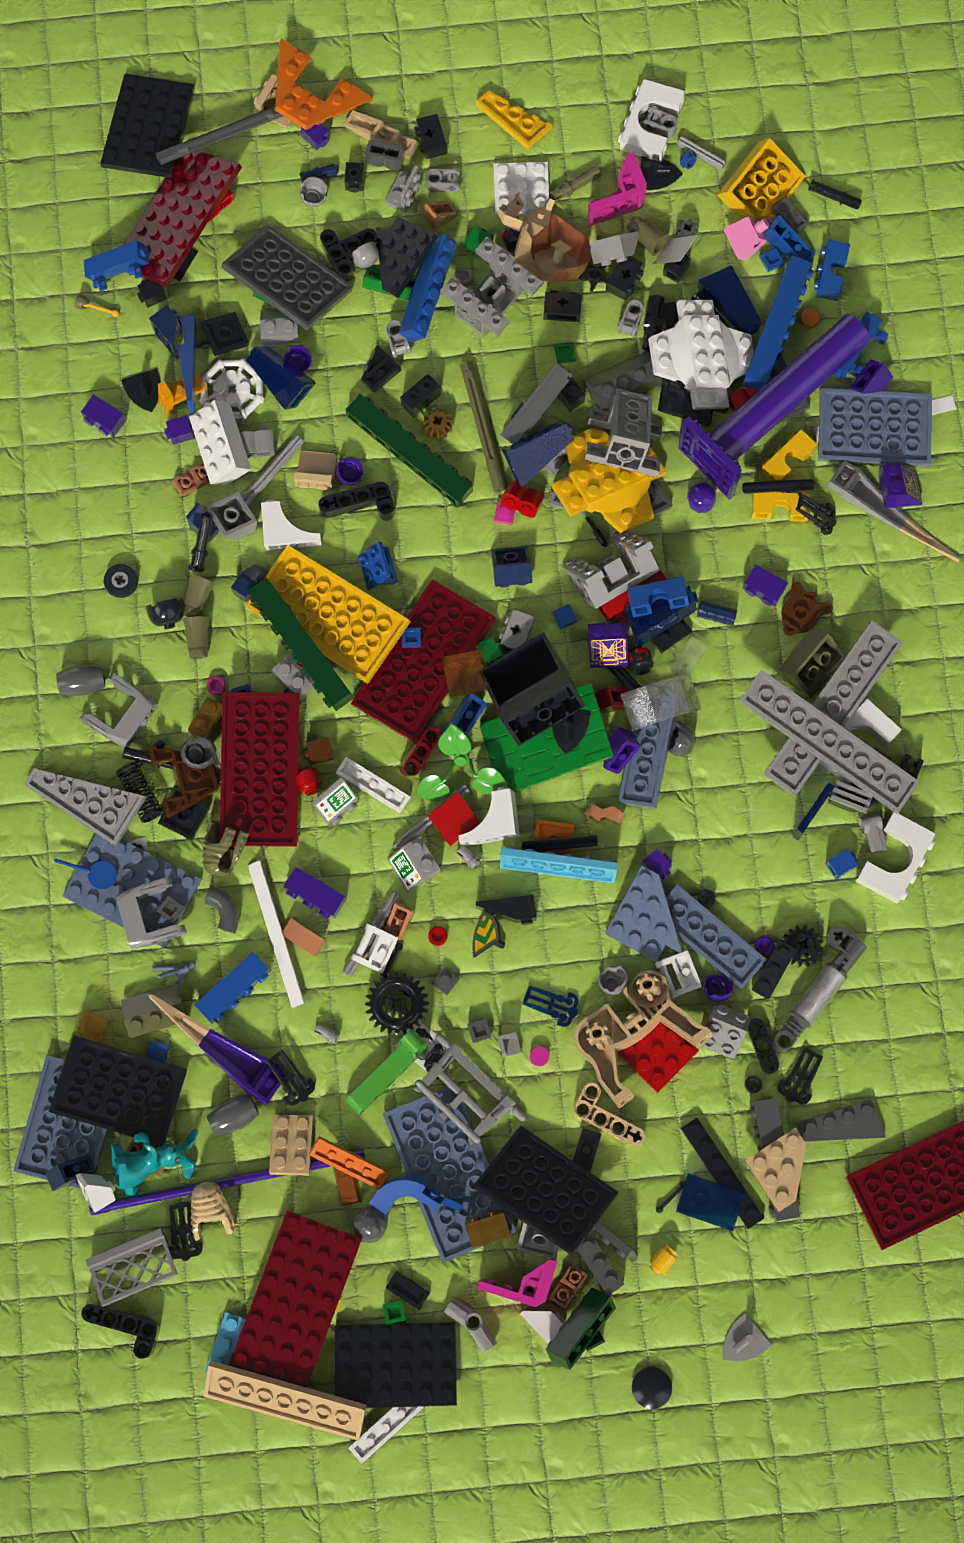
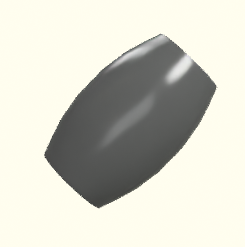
M76 665L56 673L59 694L87 695L106 687L103 667L99 665Z
M242 1095L219 1104L207 1115V1120L216 1136L226 1135L250 1124L259 1115V1111L251 1095Z

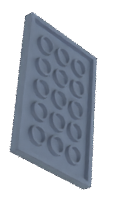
M820 389L818 461H847L871 464L901 463L909 466L930 467L932 394L888 391L863 394L850 389Z
M96 833L79 866L90 869L98 861H108L116 868L117 878L115 883L107 889H97L89 882L88 872L77 869L62 897L124 928L116 895L142 884L171 877L173 886L168 888L167 891L138 899L147 931L150 933L180 923L202 880L122 839L115 846ZM168 895L184 907L173 923L156 911ZM170 940L157 943V945L166 949Z
M46 1055L13 1172L48 1180L45 1175L47 1171L58 1164L87 1154L95 1171L97 1170L108 1130L49 1112L65 1062L63 1059ZM78 1182L69 1185L81 1189Z

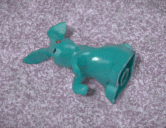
M192 1130L182 1144L166 1143L157 1149L151 1145L146 1133H137L133 1137L134 1141L143 1142V1149L139 1152L123 1151L121 1145L111 1143L112 1167L117 1187L123 1189L126 1195L133 1196L138 1191V1184L143 1182L148 1175L156 1172L163 1166L174 1167L180 1164L182 1165L185 1178L190 1179L195 1171L196 1162L187 1157L185 1153L196 1141L198 1130Z

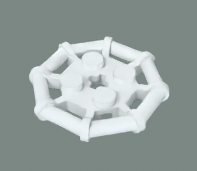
M245 358L233 360L217 359V362L204 375H200L206 385V390L201 392L200 404L206 406L214 400L230 402L231 407L239 409V411L233 412L235 419H247V416L265 400L263 398V379L265 377L252 367ZM224 367H239V368H238L237 371H234V370H228V371H226ZM221 369L222 374L216 380L210 379ZM245 369L253 378L247 379L242 374L243 370ZM256 384V395L250 392L251 385ZM208 385L213 386V395L208 396ZM235 386L236 392L228 393V388ZM249 399H250V400H253V401L243 410L242 406H243Z

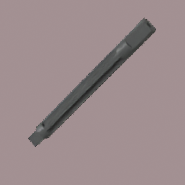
M275 106L157 152L156 157L160 165H163L283 117V115L275 111Z

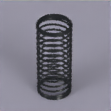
M131 762L119 768L116 774L127 792L136 793L148 787L142 792L137 793L141 795L149 791L143 795H151L145 801L154 798L141 806L139 811L142 812L140 814L137 812L140 821L146 823L159 817L163 810L159 808L160 804H157L158 800H155L154 793H151L152 789H149V782L144 778L145 775L142 774L143 771L140 770L141 767H139L138 762ZM135 765L133 768L123 772L125 769ZM140 772L138 775H136V776H134V777H132V778H130V779H127L128 777H130V776H132V775H134V774ZM139 776H142V777L139 778L138 780L129 783L131 780H133V779H135V778H137V777H139ZM141 780H144V781H142L141 783H139V784H137V785H135V786H132V785L135 784L136 782L141 781ZM142 784H145L144 786H142V787H140V788H138V789H136V790H133L134 788H136V787H138V786H140V785H142ZM155 802L153 805H151V806H149V807H147V808H144L145 806H147V805H149V804ZM157 806L156 808H154V809H152V810H150V811H148V812H145V811H147L148 809Z

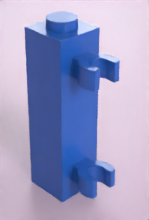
M136 240L85 259V277L92 280L93 287H99L100 291L107 290L105 279L128 271L130 276L135 274L136 279L142 277L141 266L149 264L148 246Z
M866 311L860 322L868 331L870 341L874 338L883 345L889 334L879 330L882 320ZM868 344L833 375L845 379L850 372L857 378L864 368L855 363Z

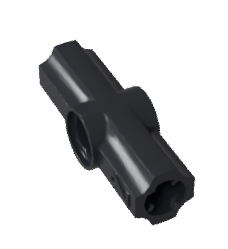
M654 294L649 296L647 314H645L642 350L649 352L648 339L662 332L665 298L661 295Z

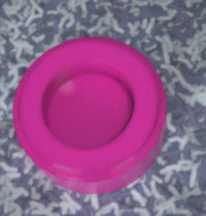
M214 676L207 681L206 687L211 695L220 696L225 692L226 684L221 677Z
M538 1046L531 1050L529 1058L533 1065L541 1067L547 1064L549 1053L544 1047Z

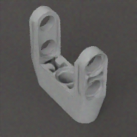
M112 673L108 680L114 684L115 688L134 699V702L119 723L112 729L91 714L83 713L79 719L102 736L125 748V746L129 747L155 712L158 704L140 689L117 674Z
M171 877L142 884L116 895V901L131 949L151 946L187 933L185 925H172L148 933L138 899L167 891L168 888L173 886Z

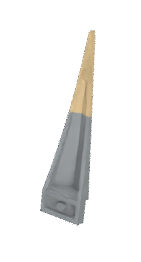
M844 461L829 481L827 487L843 496L842 499L950 559L956 562L960 560L957 555L925 532L898 507L885 508L882 492L857 467Z

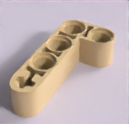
M596 1083L586 1084L575 1104V1116L631 1146L637 1147L642 1145L645 1141L644 1131L596 1106L595 1104L601 1094V1089ZM594 1087L597 1090V1095L589 1097L586 1094L587 1088ZM580 1105H586L588 1108V1113L586 1115H580L577 1111V1107ZM597 1114H603L606 1117L604 1124H598L595 1121ZM615 1123L623 1125L624 1130L622 1133L614 1132L613 1125ZM628 1127L631 1128L629 1133H639L641 1141L637 1140L636 1142H633V1137L630 1135H627V1138L623 1137L627 1132Z

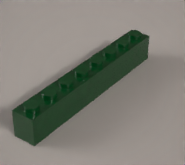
M359 394L345 409L346 417L456 507H459L473 492L472 482L467 477H461L455 467L445 464L443 462L444 459L436 453L434 455L424 442L420 443L416 440L412 432L409 430L406 432L401 428L402 425L396 419H390L384 409H378L374 406V402L369 397H363Z
M267 577L248 590L252 595L249 598L255 607L260 606L262 611L259 613L265 621L270 620L273 624L270 628L275 635H281L283 639L280 642L285 649L292 650L293 654L291 657L297 665L299 663L302 664L304 668L301 671L306 678L309 679L311 677L315 682L312 684L318 694L320 692L324 694L325 698L322 700L328 708L333 707L335 711H338L353 700L354 696Z

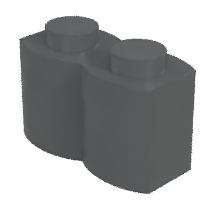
M380 140L368 141L366 148L368 164L376 167L385 166L395 171L402 170L405 159L402 146L393 143L385 144Z

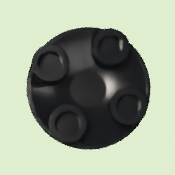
M655 1367L644 1368L633 1379L632 1394L641 1406L648 1409H657L665 1405L670 1399L672 1383L669 1376L663 1370Z

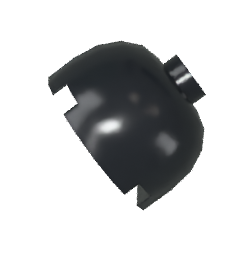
M182 598L156 602L157 606L153 607L151 604L146 606L149 620L156 626H164V630L175 628V624L180 622L184 615Z

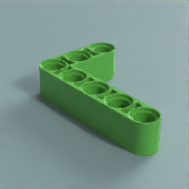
M411 1029L400 1040L401 1045L345 1100L358 1115L362 1114L428 1048L427 1043L414 1029Z

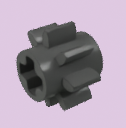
M691 219L681 220L680 226H676V231L679 232L677 238L698 235L697 223H693Z

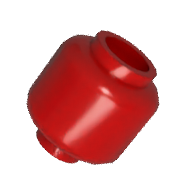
M309 766L300 768L298 770L299 773L296 775L299 792L306 794V796L318 793L322 786L318 771L315 768H309Z

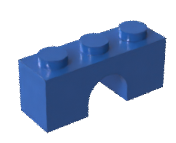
M828 240L827 246L823 245L821 257H824V261L819 264L818 273L821 275L820 279H816L814 290H817L816 297L838 301L843 277L834 275L831 269L834 267L845 268L850 248L849 243Z
M683 576L673 577L664 581H655L642 586L636 585L627 589L633 618L652 614L651 605L657 599H666L671 609L690 605Z

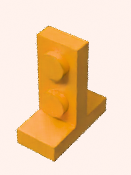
M196 372L195 395L206 390V385L198 372ZM183 379L167 386L165 381L158 384V401L166 414L169 415L174 412V405L187 399Z

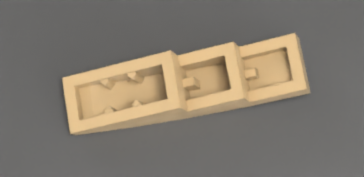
M352 110L344 123L346 128L367 140H380L385 144L393 143L404 148V156L408 159L412 157L418 146L416 140L401 135L399 130L385 126L383 121Z

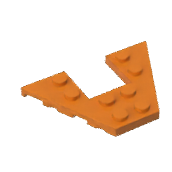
M280 39L275 111L307 130L316 124L324 123L325 120L331 117H338L345 114L348 110H354L357 106L367 102L371 103L373 97L344 78L340 80L326 101L321 100L295 83L312 58L284 39Z

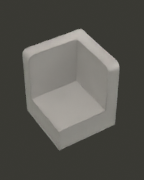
M517 1032L498 1036L502 1058L522 1053Z

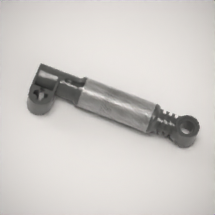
M837 926L828 933L827 943L838 954L832 962L827 963L823 970L820 971L821 973L812 982L813 984L809 986L794 1008L791 1009L789 1020L786 1021L787 1024H784L774 1036L773 1046L777 1051H788L797 1041V1038L800 1037V1034L803 1033V1030L810 1028L828 1002L838 992L837 990L840 989L843 982L846 981L847 973L866 950L867 946L845 928ZM837 934L840 935L838 941L834 939ZM846 937L849 940L842 948L839 945L841 944L842 940ZM779 1037H786L788 1045L782 1046L779 1043Z

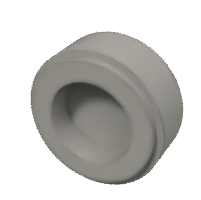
M462 267L456 270L454 279L467 287L472 283L473 274L470 269Z

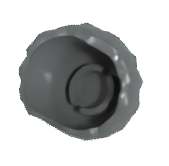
M679 721L674 722L668 750L671 754L686 756L691 752L696 742V734L692 727Z
M204 735L189 739L181 749L182 761L188 767L194 769H204L210 766L217 754L214 742Z
M373 1206L361 1208L352 1220L353 1233L355 1236L362 1238L361 1242L363 1243L377 1242L383 1237L387 1229L388 1218L386 1214Z

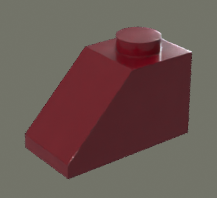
M606 687L594 693L600 713H610L637 706L634 694L627 687Z

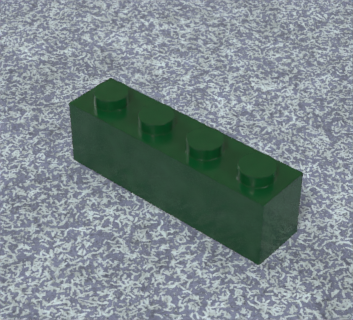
M591 1288L584 1295L580 1304L572 1311L571 1316L560 1327L559 1332L545 1349L552 1362L571 1370L616 1309L610 1295Z

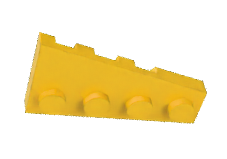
M489 90L476 100L478 108L527 150L552 130L553 125L549 122L544 123L540 121L536 115L533 114L531 116L527 114L521 107L512 106L508 103L509 101Z

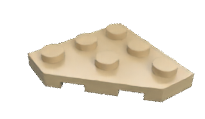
M796 1128L745 1160L778 1212L794 1203L797 1197L806 1143Z

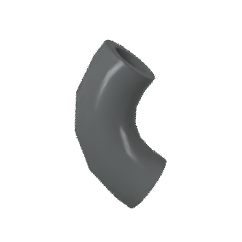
M210 886L205 897V904L216 908L219 912L220 920L217 928L236 934L239 920L236 903L227 892L215 886Z

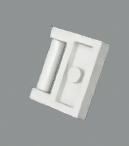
M366 924L364 928L366 931L351 960L379 973H383L398 938L370 924ZM372 934H377L367 958H362Z
M688 950L655 963L656 968L659 969L668 982L671 999L702 988ZM667 965H672L681 989L675 990L666 967Z

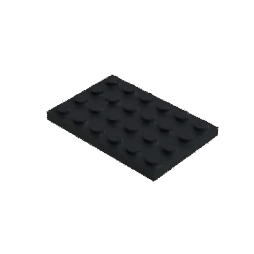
M124 74L100 162L101 167L172 178L177 159L160 165L156 153L182 142L195 92V84Z
M73 1035L49 1112L130 1137L144 1132L148 1135L151 1143L162 1146L169 1131L187 1069Z
M521 1125L474 1183L476 1190L571 1256H573L618 1196V1191Z
M456 1322L335 1325V1396L366 1404V1408L457 1406Z

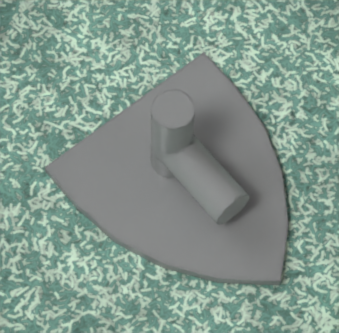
M746 1313L731 1326L726 1335L723 1346V1360H749L757 1357L771 1346V1343Z

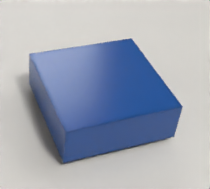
M776 247L761 254L759 257L767 272L777 269L785 263Z
M570 604L552 611L560 630L577 622Z
M421 627L406 628L402 634V648L421 647Z
M150 1041L145 1057L165 1063L170 1046Z
M444 1197L442 1205L459 1212L462 1211V1203Z

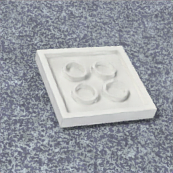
M548 162L493 163L495 217H499L498 211L501 205L509 204L518 192H520L519 197L524 203V208L517 216H527L533 209H539L548 203Z

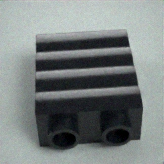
M544 632L478 671L502 723L518 746L586 706L561 657Z

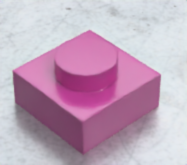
M498 502L494 522L513 525L516 510H510Z

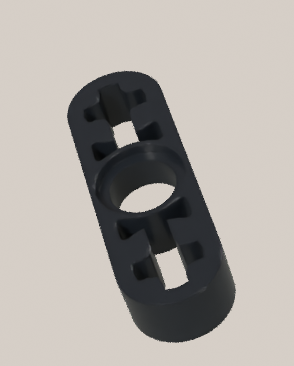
M757 1018L752 1019L747 1033L759 1065L764 1073L773 1074L779 1068V1061L764 1022ZM753 1023L761 1026L758 1032L760 1035L764 1034L765 1037L754 1040L753 1037H757V1033L755 1030H751ZM765 1041L768 1044V1050L766 1052L759 1051L757 1048L758 1042ZM769 1052H771L772 1056H768L770 1062L775 1063V1065L772 1067L773 1070H770V1068H765L767 1060L766 1057L764 1059H761V1056L767 1055Z

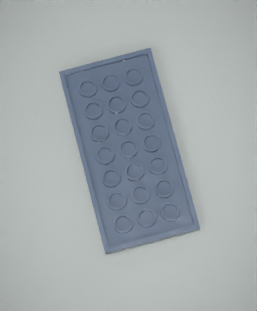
M449 1087L434 1092L447 1105L457 1097ZM424 1096L385 1112L383 1116L406 1173L429 1179L430 1183L427 1186L429 1189L438 1191L443 1198L448 1197L463 1204L461 1212L442 1205V1202L434 1210L417 1199L442 1263H445L480 1248L472 1249L465 1226L469 1224V1219L480 1216V1220L488 1218V1213L499 1210L500 1214L504 1213L510 1235L517 1231L509 1212L474 1188V1183L489 1166L481 1144L473 1142L471 1145L468 1141V1136L449 1117L443 1120L439 1116L442 1111L427 1096ZM462 1101L454 1112L474 1130L467 1109Z

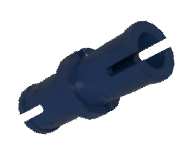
M332 164L321 168L315 167L313 170L299 174L301 182H303L308 177L315 176L324 179L336 176L337 171L335 165Z

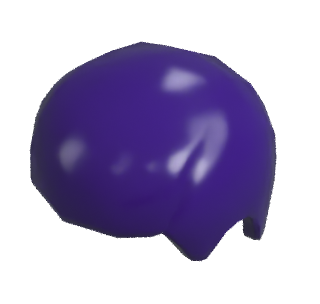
M302 345L291 346L283 357L285 369L293 375L304 374L312 363L310 351Z
M353 457L343 458L337 464L336 476L341 483L352 486L359 483L363 478L364 469L359 460Z
M697 483L689 488L687 499L692 510L698 513H706L712 510L715 505L716 495L713 487L707 483Z
M712 974L707 976L703 982V993L710 1001L717 1003L726 1001L733 992V981H729L725 974Z

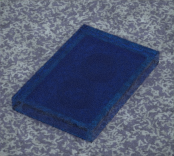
M831 783L826 785L794 832L793 838L799 841L833 791L834 785Z
M688 1173L676 1212L734 1231L746 1192Z

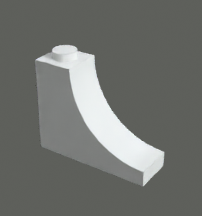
M270 499L261 503L266 551L284 550L287 545L294 549L322 546L320 533L302 531L286 519L282 512L280 501Z
M499 787L497 791H492L491 805L485 819L472 831L458 835L459 843L471 846L520 837L515 792L510 788L508 789V787Z

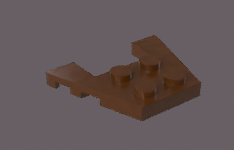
M154 746L149 747L148 751L152 765L172 762L181 796L163 800L167 818L174 816L218 791L219 786L212 764L204 769H194L188 767L182 761L181 751H174L170 748L158 749Z

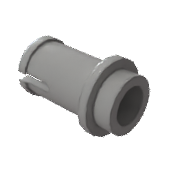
M465 845L456 853L457 856L468 864V868L475 869L481 862L479 856H475Z
M322 1022L317 1024L314 1031L315 1034L328 1040L329 1044H335L340 1036L338 1030H332L322 1024Z

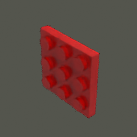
M659 1022L644 1038L617 1052V1054L658 1093L699 1050Z

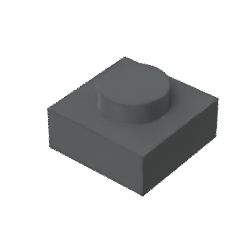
M168 895L156 911L173 923L184 907Z
M443 968L431 984L447 996L459 979Z
M486 1018L467 1024L473 1044L492 1038Z

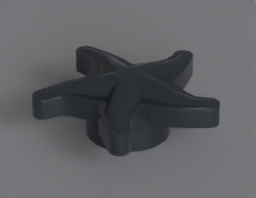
M589 261L586 266L587 272L584 275H580L578 279L589 281L591 286L590 292H593L597 283L606 284L608 281L602 274L607 265L592 266Z

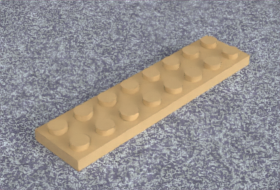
M210 1361L208 1365L204 1397L359 1441L366 1404L214 1361Z

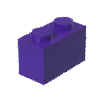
M94 394L81 411L84 418L83 421L91 427L93 425L98 427V430L105 436L109 434L115 437L126 422L124 413Z
M755 564L742 589L748 595L760 598L764 604L775 607L786 590L788 582Z

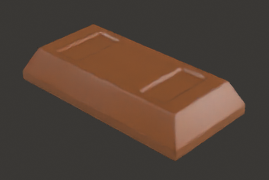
M333 1167L341 1206L361 1202L356 1178Z

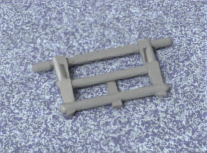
M441 1033L436 1034V1040L444 1048H447V1051L437 1063L434 1062L433 1067L422 1080H416L415 1085L417 1087L414 1090L423 1092L442 1111L439 1116L443 1120L449 1117L468 1136V1141L471 1145L473 1142L476 1144L480 1143V1136L493 1125L498 1124L497 1120L509 1110L520 1121L526 1120V1115L517 1106L515 1107V1101L508 1095L505 1096L501 1088L496 1087L495 1082H491L490 1077L485 1076V1072H480V1068L475 1067L474 1061L470 1062L469 1057L463 1056L459 1047L455 1043L450 1044V1041ZM454 1059L500 1102L489 1115L444 1072ZM437 1077L457 1095L449 1105L442 1101L428 1087ZM462 1101L483 1120L474 1130L454 1112Z

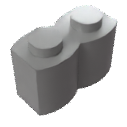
M259 428L258 431L254 432L249 429L239 431L248 459L275 456L273 430Z

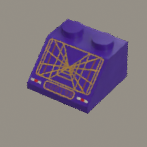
M901 463L882 464L878 478L884 507L895 508L922 505L916 472Z
M626 622L588 624L587 636L590 668L628 666Z

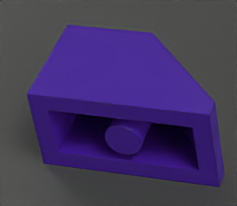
M871 359L850 386V389L863 394L881 392L886 388L893 376L883 362Z
M618 726L608 739L613 757L604 760L603 763L604 769L616 774L621 772L641 746L631 731Z

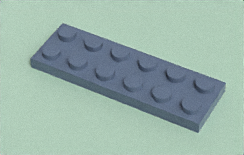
M650 694L661 705V710L657 714H653L640 700L638 702L632 733L641 746L625 765L618 803L657 809L679 699L672 696Z
M677 884L666 898L678 937L742 990L767 959Z

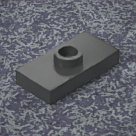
M787 196L771 208L797 234L810 224Z

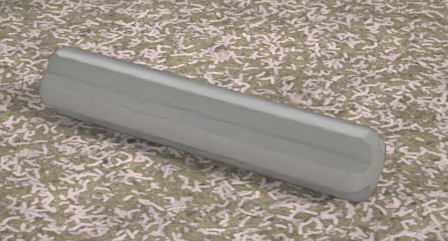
M684 136L678 139L677 145L684 150L693 152L695 156L720 170L725 167V159Z

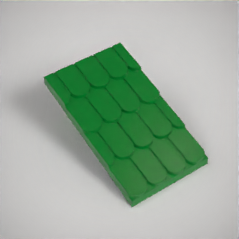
M591 683L577 688L586 705L578 711L591 712L585 736L578 746L568 754H565L558 746L552 727L518 746L500 717L480 725L491 767L500 771L508 782V789L510 788L516 793L613 757Z

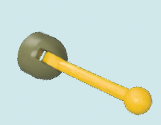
M78 294L74 305L76 309L84 310L92 307L110 313L114 317L119 315V311L116 309L110 310L89 303V299L84 295Z

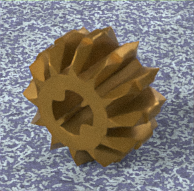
M437 407L436 412L430 409L429 415H424L425 421L422 422V426L425 427V433H430V438L436 435L439 440L440 435L446 438L447 432H452L451 427L454 425V421L451 420V413L446 414V409L440 412Z

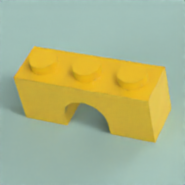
M802 429L798 433H792L787 439L788 442L784 446L781 444L775 450V455L772 458L767 457L763 461L760 473L767 480H785L791 472V468L785 463L786 458L795 457L803 463L816 450L817 443Z
M803 491L794 493H753L751 518L770 519L772 509L776 506H783L788 510L789 521H808L795 508L798 504L799 492L809 498L810 494H806ZM801 506L800 509L810 514V511L808 509Z

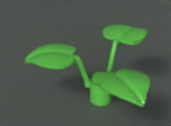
M450 723L440 736L438 746L444 754L454 755V760H452V764L443 780L437 774L425 776L418 785L417 794L421 798L433 802L446 799L450 789L445 782L455 765L464 766L469 764L472 776L475 777L472 785L475 790L482 794H491L492 791H497L499 787H507L508 782L500 771L490 766L482 767L478 770L477 774L475 773L472 759L469 758L471 742L459 727Z

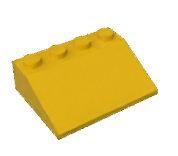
M768 138L757 143L717 195L730 209L743 218L752 217L758 221L766 218L768 220L776 215L771 208L787 196L789 198L806 176Z

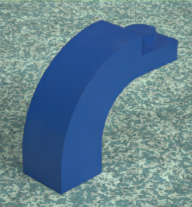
M405 1174L387 1181L376 1192L369 1204L387 1214L400 1197H414L434 1210L437 1209L444 1198L440 1196L438 1191L427 1187L430 1183L429 1179L419 1175Z

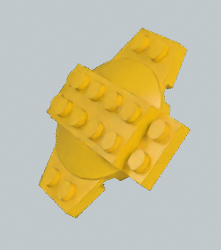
M595 426L565 440L571 468L568 477L554 482L551 487L570 517L585 510L591 513L594 511L600 512L610 525L618 532L624 533L653 520L654 513L648 489L651 481L664 476L666 470L660 462V472L658 477L585 460L587 442L606 446L609 435L600 427ZM649 445L646 456L657 458Z

